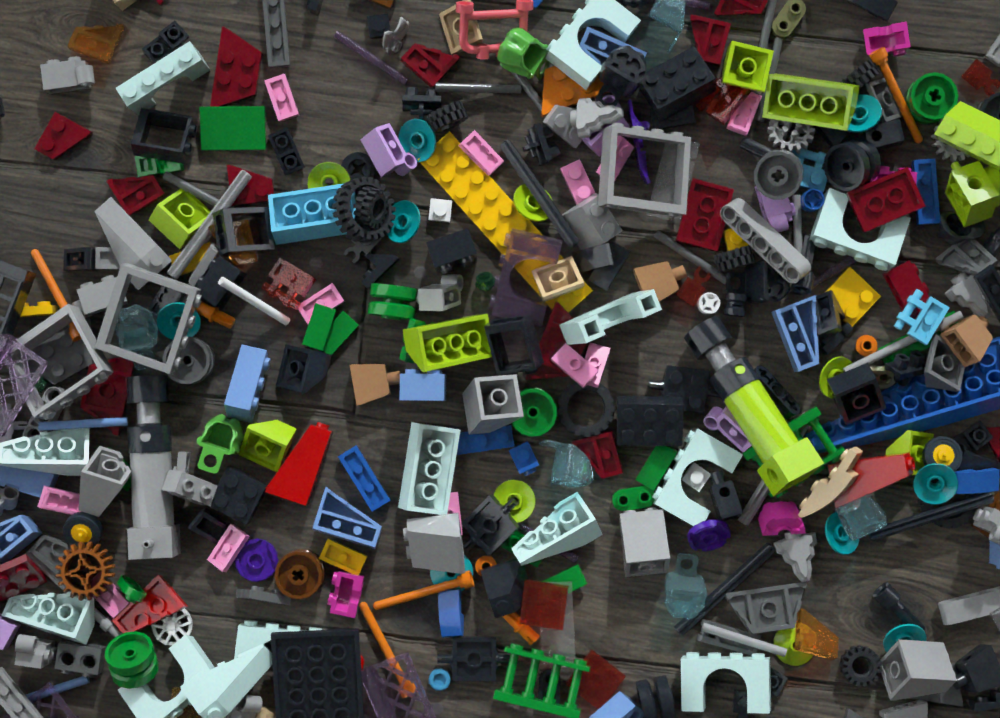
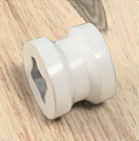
M705 293L698 298L697 308L705 315L715 313L720 307V299L714 293Z

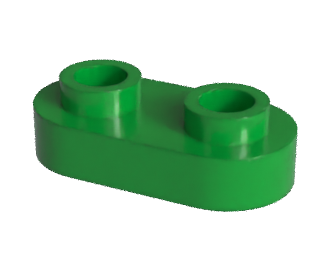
M646 486L619 489L613 494L612 503L620 511L649 507L655 501L652 498L654 491ZM642 493L648 494L646 501L641 500ZM625 496L627 498V502L625 504H620V497Z
M121 575L118 579V589L126 594L125 598L128 601L136 604L137 601L142 602L147 594L135 580L125 575Z

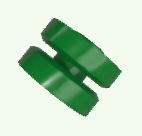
M933 72L924 74L913 82L905 92L904 99L914 120L918 123L929 125L942 120L957 105L959 95L957 86L951 78L942 73Z
M371 283L370 295L374 298L383 299V301L370 302L367 314L391 320L415 319L416 309L413 306L404 305L403 302L416 301L418 289Z
M536 387L525 388L519 391L524 417L512 422L514 428L521 434L530 437L540 436L548 432L554 425L557 417V409L552 397L546 391ZM531 408H535L537 410L535 416H531V414H529V410Z
M135 631L121 634L110 641L105 649V659L114 683L119 687L127 689L141 687L149 683L158 672L159 662L150 637L144 633Z

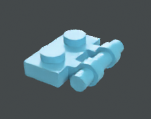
M802 147L799 154L792 150V153L799 157L803 166V180L800 187L819 189L823 193L827 177L825 171L821 168L824 164L826 153L820 151L816 153L805 150ZM804 158L816 161L814 167L803 164Z
M916 289L913 295L908 297L904 310L897 315L896 318L898 320L894 327L902 330L905 324L911 326L907 335L927 345L950 307L931 296L924 303L920 300L924 293ZM915 307H917L921 311L916 319H913L910 315Z

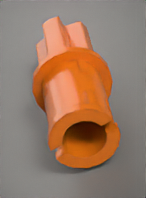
M201 301L198 308H195L199 315L207 318L209 322L215 321L227 328H232L235 323L234 317L219 311V308L210 306Z
M516 612L502 616L514 628V632H518L529 645H532L540 637L526 623L527 620H523Z

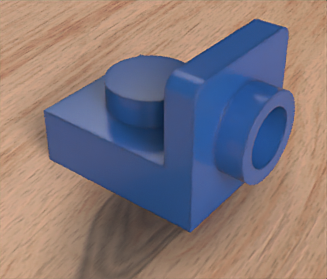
M528 441L509 450L519 474L524 472V475L527 476L537 471L535 467L539 464Z

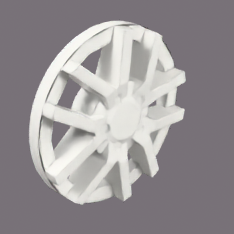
M185 608L180 610L184 613L183 615L177 617L176 612L173 616L162 619L163 625L156 623L151 625L154 636L164 645H173L180 640L176 633L178 631L184 636H190L193 622ZM187 616L188 622L181 624L180 619ZM189 625L187 633L181 627ZM156 628H160L163 630L160 634H158ZM165 632L168 633L166 640L161 638ZM172 635L176 639L175 642L169 641Z

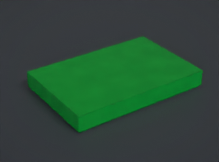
M265 106L199 107L201 150L267 149Z

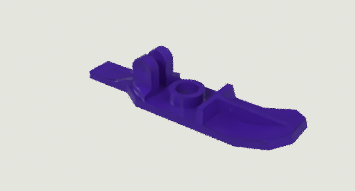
M628 100L631 127L642 126L644 130H648L650 127L649 122L638 121L633 113L632 101ZM633 138L638 171L645 184L648 185L650 180L647 171L646 151H640V149H643V140Z

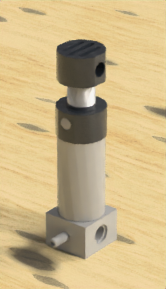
M168 375L126 377L127 403H137L138 425L136 427H127L133 527L127 529L128 560L173 558L181 554L180 524H174L173 495L162 491L168 470H172L171 425H162L160 422V402L169 401Z

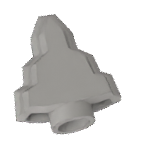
M580 98L577 103V110H572L570 113L571 125L573 128H577L579 139L590 137L593 132L600 131L604 125L612 124L622 119L624 110L614 105L604 106L600 101H592L591 98Z
M961 272L950 281L953 286L944 293L951 302L956 301L961 307L969 308L978 317L989 318L992 315L991 307L973 278L975 275Z
M790 531L784 533V539L773 543L777 554H782L784 562L792 566L793 573L801 582L810 581L812 572L810 560L815 555L816 533L791 534Z

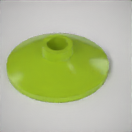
M324 162L311 170L307 185L308 189L331 186L326 184L325 180L327 178L333 180L332 185L344 184L350 181V176L341 165L334 162Z
M525 184L519 186L513 198L518 212L526 219L534 222L547 220V215Z
M835 357L823 367L819 378V386L825 396L833 398L827 379L844 373L843 368L852 364L849 359Z
M505 481L494 492V496L502 505H505L511 498L516 497L519 499V504L510 511L511 516L517 523L530 517L535 508L534 492L523 481Z
M796 622L795 628L778 630L773 640L774 645L787 648L785 657L777 655V657L785 664L792 666L807 663L815 654L817 647L816 637L812 630ZM796 641L800 643L798 649L793 648V643Z

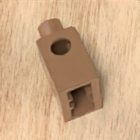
M668 261L632 270L640 291L654 289L659 302L679 290L676 281L687 277L683 265L671 269Z
M971 315L958 321L940 334L964 367L980 362L993 339L987 330L989 326L988 319L983 316L978 317L977 315Z
M385 364L350 365L357 406L391 395L390 385L400 384V371L387 373Z

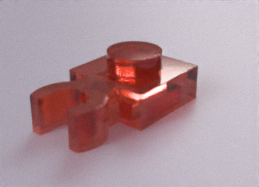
M975 59L961 75L976 90L981 86L984 87V92L988 96L995 94L990 88L991 85H995L997 88L1000 87L999 80L990 78L993 72L978 59Z
M700 266L694 271V279L692 280L687 277L675 294L692 307H694L706 289L701 284L708 281L711 277V274L708 273L705 278H701L699 276Z

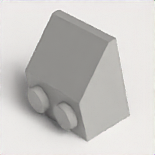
M597 193L592 194L562 214L580 242L577 245L580 250L601 245L622 232L621 227L609 208L598 207L599 194Z

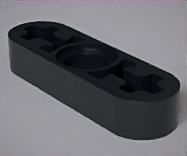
M759 365L754 368L761 379L760 382L782 416L790 420L799 414V404L764 366Z

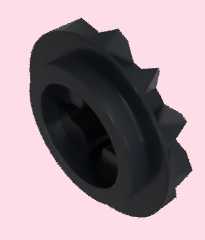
M362 152L349 154L341 164L348 172L350 180L359 177L373 178L375 175V166L371 158ZM353 162L358 166L364 165L362 168L364 176L358 173L353 174L355 170Z

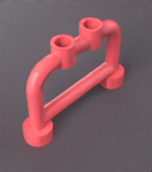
M516 0V9L473 11L474 3L469 1L456 2V12L460 13L459 42L463 51L469 54H476L477 59H489V53H496L497 57L499 47L503 42L490 45L480 43L473 46L468 43L469 20L520 18L519 28L528 31V13L533 10V0Z

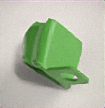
M522 28L511 29L499 47L497 59L500 61V65L504 69L525 76L528 79L536 76L538 80H541L545 69L550 65V62L545 59L548 50H546L548 45L541 43ZM545 63L544 69L540 73V69L542 65Z
M219 414L206 423L204 432L197 438V444L203 447L198 462L199 469L214 474L218 473L224 454H239L244 434L238 419H229L225 415ZM209 454L214 455L217 459L214 467H207L204 463L205 457Z

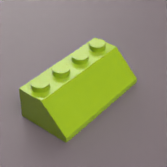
M777 73L769 74L762 118L847 131L856 109L860 85Z
M960 101L944 116L934 135L939 141L1000 171V120Z
M488 314L472 315L403 329L406 352L422 372L490 358L492 354L484 326L489 323Z

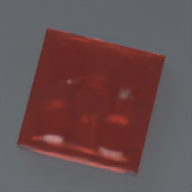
M525 580L520 624L563 630L569 586Z
M590 649L583 660L587 661V665L591 666L589 672L583 671L578 694L595 708L599 709L608 701L626 675L593 649ZM573 673L565 682V684L569 688L571 686Z

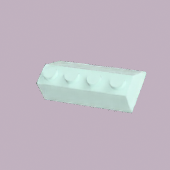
M411 422L398 508L438 515L448 513L460 436L459 429Z

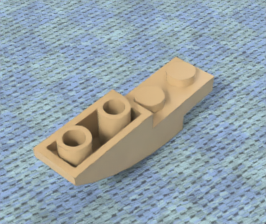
M858 447L846 449L840 457L842 462L839 467H835L828 478L816 480L810 488V491H812L809 498L806 497L799 506L801 511L798 516L800 518L827 507L846 492L859 475L852 468L863 453Z

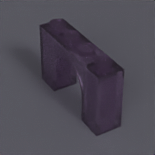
M512 228L510 234L506 233L503 246H507L506 255L501 254L499 267H502L501 275H496L494 287L497 288L496 296H491L489 308L493 309L491 315L506 318L531 314L534 325L542 327L547 303L527 298L517 293L511 284L510 273L518 262L525 259H536L557 264L563 240Z

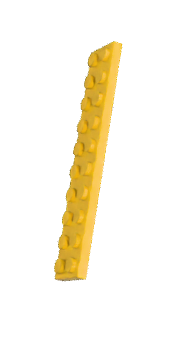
M449 131L436 143L433 155L426 161L419 163L540 296L532 270L564 258L533 223L518 212L514 202L498 184L458 146L460 142ZM584 281L585 286L583 288L545 301V303L553 310L557 301L569 313L593 290Z

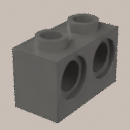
M63 640L58 643L55 669L61 670L63 674L79 672L83 673L82 676L94 678L103 672L105 649L107 646L89 643L84 645L74 641ZM66 653L73 655V663L67 662L65 658ZM88 656H92L95 659V666H90L87 663Z

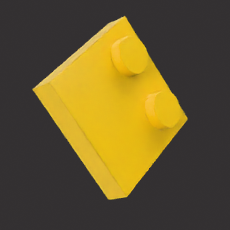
M848 267L825 291H833L845 314V319L842 321L844 323L848 322L852 327L881 297L851 267Z

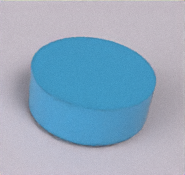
M436 668L430 673L429 684L433 689L442 691L450 684L451 677L446 669Z

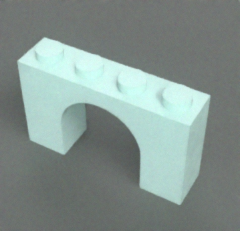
M586 0L585 8L583 10L579 8L573 15L572 19L574 21L562 28L559 33L561 37L557 41L553 39L546 48L549 52L545 59L585 90L589 88L600 74L601 65L580 48L577 40L578 32L587 26H598L625 43L641 21L616 0Z
M189 41L116 87V90L126 106L139 116L141 108L150 109L156 105L152 96L163 86L181 77H189L194 81L210 71V68L199 51Z
M829 188L824 194L825 201L822 207L819 208L809 240H812L817 247H828L839 255L855 257L856 261L871 263L879 270L886 271L896 265L911 218L903 216L881 226L878 237L874 242L859 243L851 239L843 228L842 219L848 202L847 195Z
M654 289L638 291L573 318L559 326L567 345L583 344L606 335L604 329L631 319L644 318L662 309Z
M695 428L694 431H689L684 440L687 444L683 450H678L673 459L676 461L672 469H667L663 476L665 480L663 486H658L652 496L655 499L654 504L692 526L705 521L711 511L685 495L681 486V477L685 468L694 461L708 460L729 473H733L743 456L740 452L698 428Z
M244 620V623L238 625L234 659L239 654L270 641L272 632L322 629L310 627L309 630H300V626L288 625L287 628L279 627L278 623L267 622L266 625H258V621Z
M185 635L169 648L183 669L184 683L202 670L209 671L215 668L193 636ZM148 684L138 688L127 689L120 687L118 689L136 718H177L184 712L183 709L187 705H192L182 690L172 700L163 702L154 695Z
M687 652L686 656H682V711L704 712L706 708L705 683L707 676L717 669L726 668L736 671L746 683L747 713L770 714V657H765L763 653H753L752 657H743V653H730V656H721V653L717 652L708 653V656H699L698 652Z

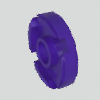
M721 520L700 522L694 525L687 534L689 546L693 550L698 548L702 549V551L716 550L727 543L726 539L731 537L728 524Z
M256 538L246 541L235 558V565L243 578L259 582L273 575L279 559L277 551L271 543L264 539Z

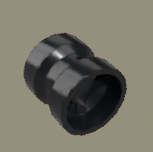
M725 293L727 304L723 315L745 317L744 303L747 301V295Z

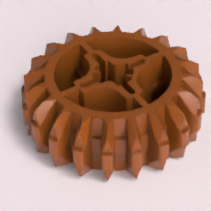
M91 541L87 542L86 547L84 542H79L78 547L75 544L70 546L71 551L67 549L63 551L66 557L61 556L58 558L63 564L56 565L55 568L61 570V573L56 574L55 577H62L63 581L59 582L58 585H66L63 592L67 593L71 590V598L76 597L78 593V600L82 601L84 595H86L89 601L92 600L93 595L96 598L100 597V591L107 592L108 589L105 585L110 586L113 584L108 579V577H115V573L110 572V569L115 568V564L109 565L108 563L113 557L104 556L108 552L107 549L99 552L100 544H96L93 548V542ZM79 554L80 559L78 560L77 568L70 570L72 560ZM87 554L94 556L100 565L92 564ZM85 566H86V568H89V570H90V569H95V570H93V571L87 573L86 576H85V574H82V572L76 573V572H78V571L84 569ZM102 572L99 582L92 588L91 583L93 582L94 574ZM71 577L79 578L84 588L76 585Z

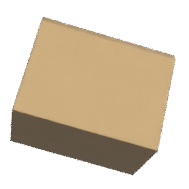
M455 4L439 14L451 54L463 52L459 42L460 13L456 12ZM469 20L468 43L472 46L483 43L477 20Z
M572 256L532 270L543 302L585 286Z

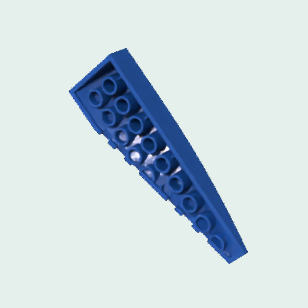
M1000 336L992 339L980 362L965 367L960 391L929 388L925 385L924 374L914 376L908 386H900L897 383L881 392L887 409L848 425H845L840 415V418L833 422L828 421L821 426L836 449L841 446L846 449L897 438L907 430L921 432L1000 409ZM814 430L805 434L817 453L828 452Z

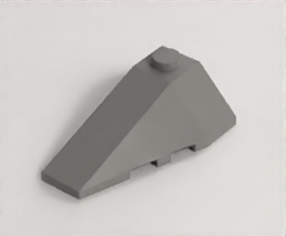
M112 197L94 211L119 266L128 263L158 274L172 261ZM132 275L130 282L139 290L148 280Z

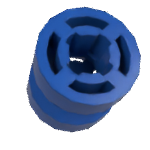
M815 188L803 193L800 200L801 208L806 212H814L821 208L825 201L823 193Z

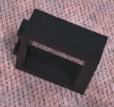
M141 108L131 141L133 155L185 164L186 157L190 156L192 150L191 138H195L197 126L194 125L192 116ZM151 125L184 131L180 149L146 144Z
M269 207L223 208L212 213L219 256L262 254L275 249V241L271 232ZM256 215L260 245L236 246L232 216Z
M531 314L492 319L484 326L497 375H515L518 372L531 374L538 371V368L544 363ZM522 330L530 359L509 362L501 332Z

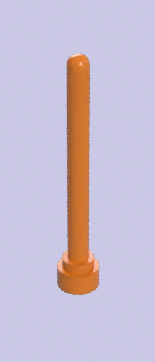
M885 47L879 48L871 52L869 57L876 66L879 65L914 141L921 143L923 137L887 63L888 53Z
M33 249L31 256L61 309L67 305V302L39 250ZM72 321L69 323V335L72 341L76 342L82 338Z
M468 570L458 575L456 579L376 601L373 607L376 610H380L456 587L472 588L474 587L471 571Z
M361 602L359 608L400 684L398 687L402 699L406 698L418 690L415 684L405 677L368 604Z

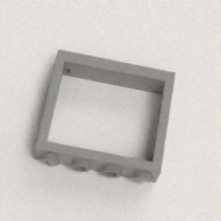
M612 123L611 126L604 128L598 207L672 217L686 215L691 137L683 136L681 132L666 134L662 129L647 131L642 126L627 128L622 123ZM617 135L677 144L673 204L613 196Z
M128 263L121 264L94 348L168 374L175 372V369L178 370L179 364L182 362L180 357L181 351L188 344L189 337L186 336L188 329H192L196 316H193L195 308H198L201 304V289ZM132 275L188 294L166 364L110 344Z
M67 304L0 351L34 418L47 420L54 417L58 410L70 406L74 399L89 393L90 388L105 382L108 376L114 372L103 351L94 348L97 340L80 308ZM73 321L98 369L44 405L20 358Z

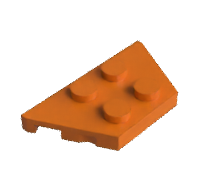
M556 66L545 69L541 116H547L554 105L571 107L577 105L580 98H595L603 83L597 76L589 88L585 90Z

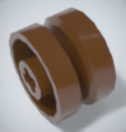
M297 549L291 551L280 559L275 568L274 578L276 585L284 595L290 598L303 599L310 597L321 587L325 579L324 563L311 550ZM299 570L304 572L303 577L298 576L297 572Z

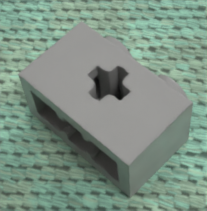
M168 470L162 487V491L205 506H211L217 489L215 484L177 470Z

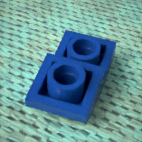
M1000 469L956 471L958 488L955 494L999 491Z
M446 590L439 592L438 608L441 636H464L461 591Z

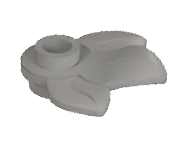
M400 17L394 32H384L382 46L386 53L390 55L400 50L402 46L401 40L409 28V21H406L403 17Z

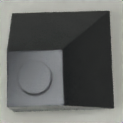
M286 344L276 386L306 393L327 376L332 355Z
M517 558L480 570L495 618L518 611L534 596L525 566H521Z

